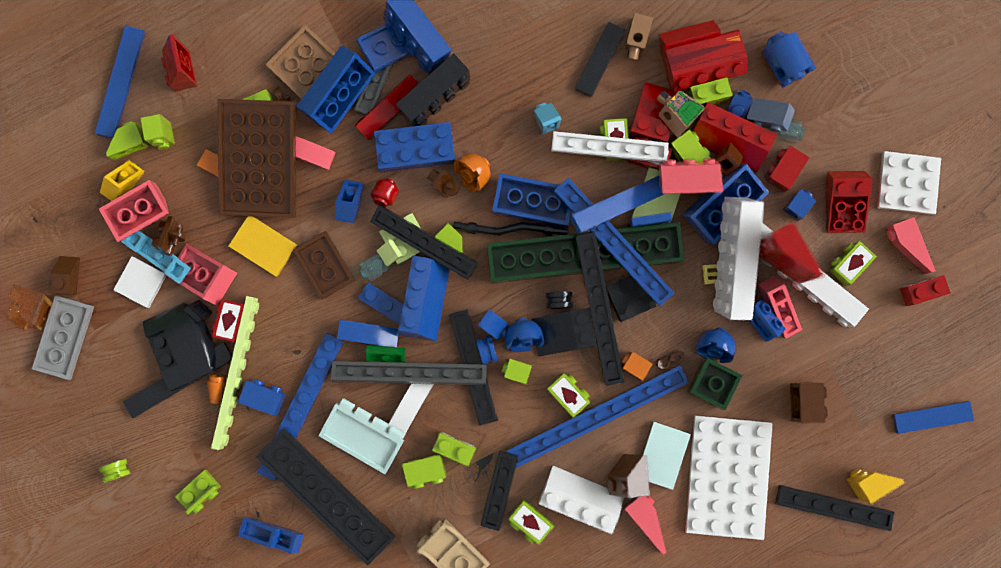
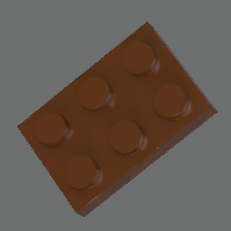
M327 231L293 249L322 300L355 281Z

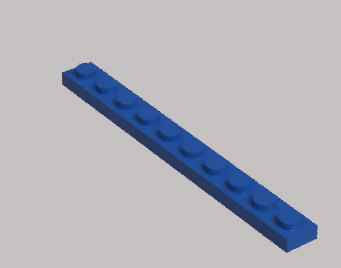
M679 365L508 449L507 452L519 455L517 468L689 382Z

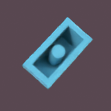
M542 103L536 106L533 115L542 135L560 128L561 117L552 103Z

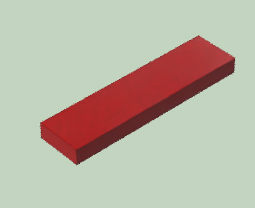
M409 74L354 126L368 140L374 135V131H378L399 112L396 104L419 83Z

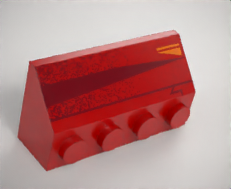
M739 29L665 48L668 82L674 92L748 73L747 54Z

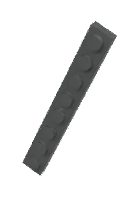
M332 361L331 381L486 386L487 366L480 364Z

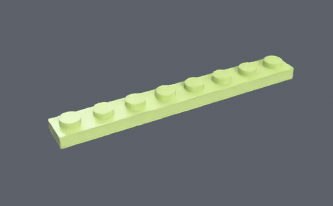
M246 296L212 449H224V446H227L229 441V435H227L228 427H231L233 423V416L231 414L238 401V397H236L237 389H240L242 384L240 375L241 371L245 369L246 359L244 358L246 351H249L251 340H249L250 332L252 333L255 328L254 314H257L259 310L258 299Z

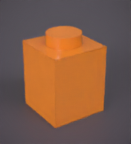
M634 352L626 353L621 361L624 371L642 381L653 365Z

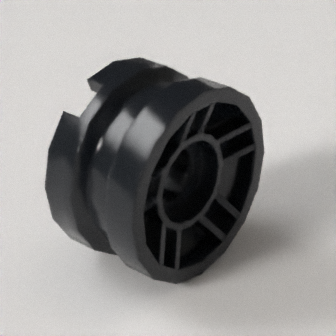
M572 292L546 293V298L548 299L546 308H572Z

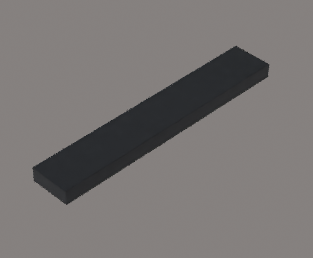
M378 205L370 221L467 280L470 279L479 263L382 205Z
M468 309L449 314L462 363L483 365ZM487 378L486 386L469 385L479 425L498 421Z
M225 342L214 347L215 357H213L211 366L214 367V371L232 360V354ZM162 378L123 401L131 417L136 418L201 378L173 391L169 390Z
M779 485L775 502L776 505L888 531L892 529L895 512L782 485Z

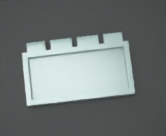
M343 398L341 403L337 402L319 437L386 474L404 442L402 439L404 432L393 426L390 431L386 430L389 425L388 423L376 416L373 421H370L372 414L360 407L357 408L356 412L353 411L355 404Z

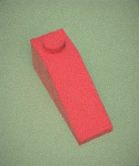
M915 217L887 227L888 239L924 274L936 271Z
M775 276L759 283L758 287L764 302L770 306L771 311L782 321L783 326L786 328L782 333L783 337L787 339L802 331L785 284Z
M650 496L634 497L623 508L664 555L666 549L656 509L653 507L655 502Z

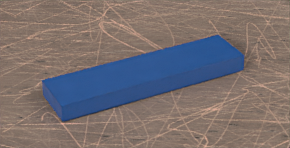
M970 401L892 414L897 434L974 421Z

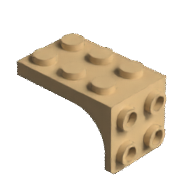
M447 519L443 522L439 520L430 531L432 534L430 536L426 534L417 544L418 549L416 553L426 556L438 568H487L490 565V562Z

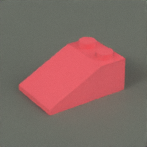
M186 243L178 258L191 267L180 285L217 306L237 275V272Z

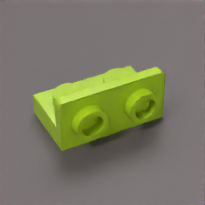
M204 470L175 497L187 509L185 512L187 515L191 513L197 514L204 508L203 503L207 499L211 501L219 494L217 490L221 486L207 470Z

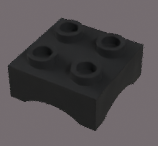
M631 276L606 286L607 294L620 322L657 307L652 298Z

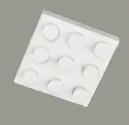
M887 151L882 152L877 208L935 215L941 158Z

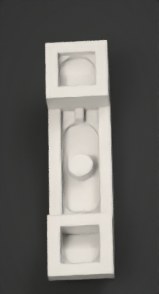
M411 384L386 430L390 431L392 426L404 432L403 439L434 384Z

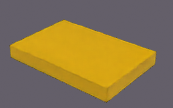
M253 216L246 218L229 244L230 248L278 277L290 259L293 249L298 246Z

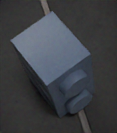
M753 98L747 120L758 126L769 128L773 132H788L795 110L790 103Z

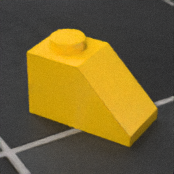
M128 160L104 176L100 193L110 201L117 199L132 190L143 175L144 170Z

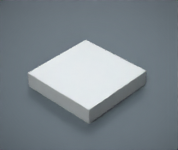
M132 256L114 291L150 308L167 275Z

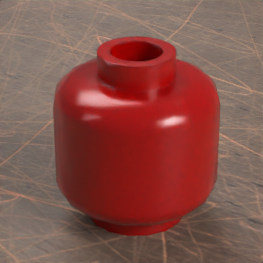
M386 178L376 182L371 192V197L376 205H382L385 208L393 205L399 193L395 181Z

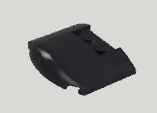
M182 303L143 321L145 336L149 340L161 370L160 374L170 391L214 372V367L211 366L213 357H215V350L210 331L204 320L197 323L184 311L188 306L186 303Z

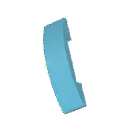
M140 230L121 241L164 271L166 275L179 284L191 269L174 254L167 256L162 251L155 249L152 246L153 239Z

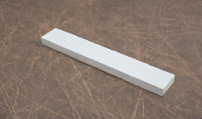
M553 131L551 152L664 163V160H667L668 143Z

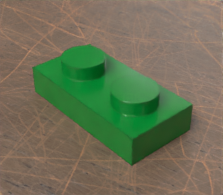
M367 345L366 362L405 363V348Z

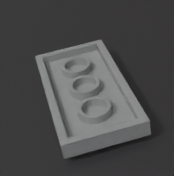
M55 295L32 370L67 380L72 379L94 306Z

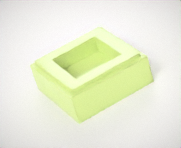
M393 240L387 241L377 250L386 266L391 265L402 256Z

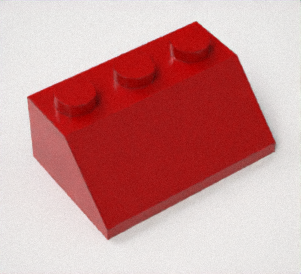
M714 20L659 33L660 51L666 73L665 48L721 34V30Z

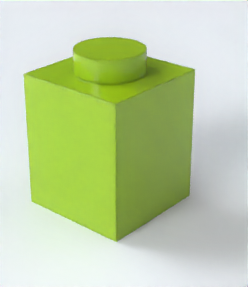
M510 359L509 362L505 361L502 373H505V378L526 384L532 366Z

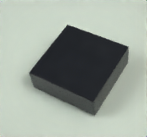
M200 300L188 305L184 310L197 323L202 322L212 314V311Z

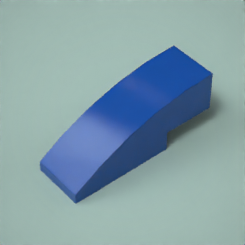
M340 320L337 339L397 347L399 329Z
M243 517L238 536L269 548H277L294 554L299 553L304 534L268 522Z

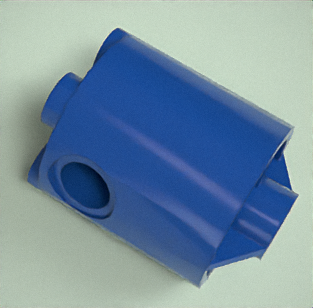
M781 31L768 39L766 47L762 51L782 88L790 85L794 80L802 79L806 74L816 69L796 32L786 34Z

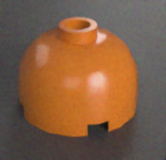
M474 153L466 154L454 162L456 175L460 174L463 178L460 182L472 192H478L484 188L491 177L490 164L486 158Z

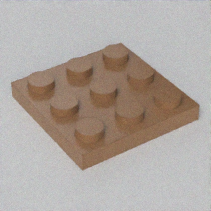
M304 25L265 65L302 99L332 59L335 52L311 29Z

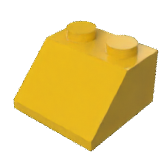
M864 469L854 470L850 473L851 476L846 479L858 499L871 504L905 483L903 479Z

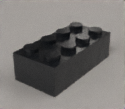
M453 53L396 104L399 113L411 126L424 125L431 114L436 115L442 109L441 106L445 102L449 103L455 98L457 91L460 89L464 90L470 84V71Z

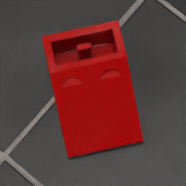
M827 171L825 189L827 233L866 232L872 177L866 171Z

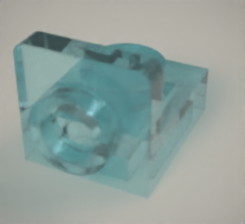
M379 254L359 264L361 266V269H359L364 279L368 278L370 281L390 270V267L385 265Z

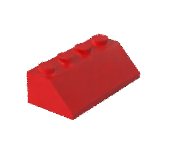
M707 102L693 129V132L700 139L698 142L702 147H706L715 154L729 143H732L743 156L741 163L747 164L752 171L757 173L770 152L777 134Z

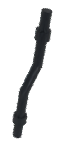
M454 222L453 228L456 230L468 231L471 234H476L477 232L498 236L519 230L543 232L544 235L551 236L552 234L568 235L569 228L555 227L554 224L548 223L541 225L520 222L500 228L481 226L474 222H469V224Z

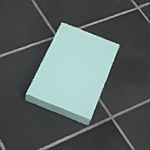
M653 422L642 454L647 455L649 482L673 490L691 434Z

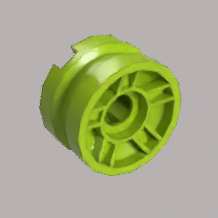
M120 460L100 467L99 471L104 476L102 478L103 483L131 474L130 470L126 467L127 460Z

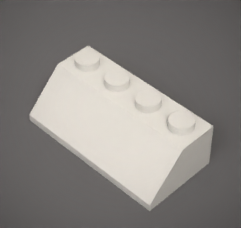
M552 466L538 502L542 506L612 534L620 516L624 497L609 495L608 488Z

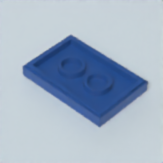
M387 24L356 38L358 46L375 73L410 56L405 42H400L395 35L396 31Z

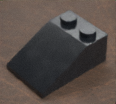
M590 308L532 319L533 322L539 325L544 337V344L537 348L539 357L597 346Z

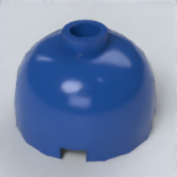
M526 318L517 319L516 322L507 328L505 334L506 349L511 348V352L531 351V347L536 344L537 348L541 347L544 344L541 328L537 323Z
M723 328L710 329L700 335L696 352L703 358L708 357L712 360L715 358L720 359L719 363H729L734 358L736 350L735 340Z

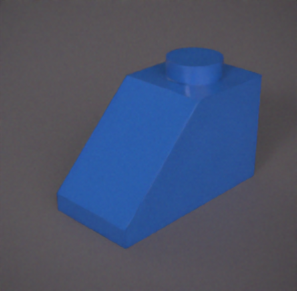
M350 180L344 181L336 200L335 220L354 223L359 210L364 183Z
M489 309L478 326L498 340L499 337L504 338L508 323Z

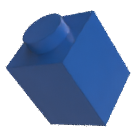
M800 189L794 194L783 210L799 221L805 217L816 200L809 191Z

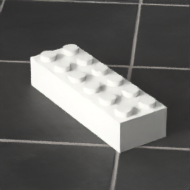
M725 197L722 204L723 221L720 224L721 241L718 244L720 253L716 265L718 275L715 281L716 296L713 300L714 312L730 320H752L764 202L749 198Z

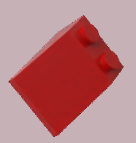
M174 34L169 35L162 49L163 57H161L164 69L166 68L167 75H165L167 86H170L175 92L197 87L190 51Z
M645 82L628 136L635 138L642 136L649 138L650 141L667 143L671 130L659 117V113L664 106L657 100V97L665 91L673 98L678 92Z

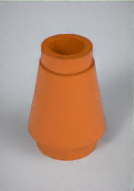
M209 375L207 380L209 403H221L227 382L224 375Z

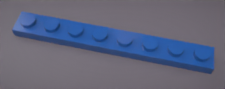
M570 178L566 179L554 190L555 194L573 213L593 205ZM609 221L588 229L590 232L595 231L598 241L659 307L674 294L670 287Z
M328 333L325 334L275 437L283 428H286L297 438L332 367V361H335L344 341ZM261 463L257 473L275 481L277 477Z

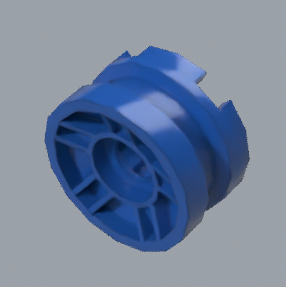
M491 335L486 336V339L483 340L481 338L476 339L483 365H487L490 361L497 362L498 358Z

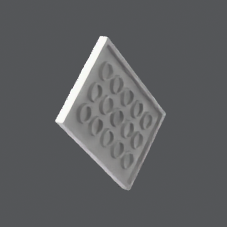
M694 416L686 533L764 540L772 423Z

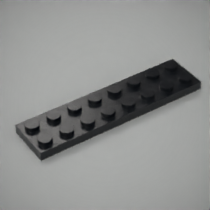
M283 428L256 456L367 566L396 537L286 428Z

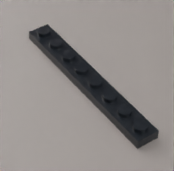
M595 231L578 234L575 237L605 386L623 383L624 377Z

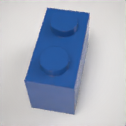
M255 378L252 381H246L238 403L277 416L286 396V393L281 392L282 388L271 385V387L264 386L263 381Z

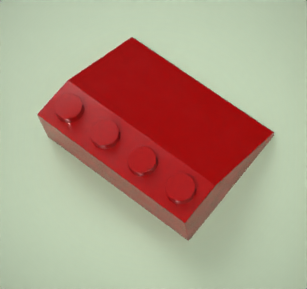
M793 222L760 239L759 257H762L764 261L797 283L801 284L824 276Z

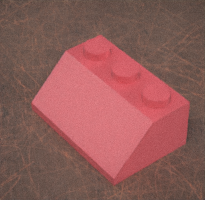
M705 158L702 162H695V159H684V162H676L673 159L664 160V163H659V186L662 193L723 192L720 163L715 161L714 158Z
M151 180L99 208L117 242L126 239L169 214L163 194L157 184Z

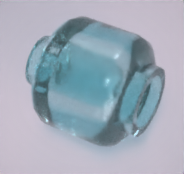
M792 118L788 131L781 130L778 138L786 143L797 144L798 141H802L806 127L803 126L801 120Z

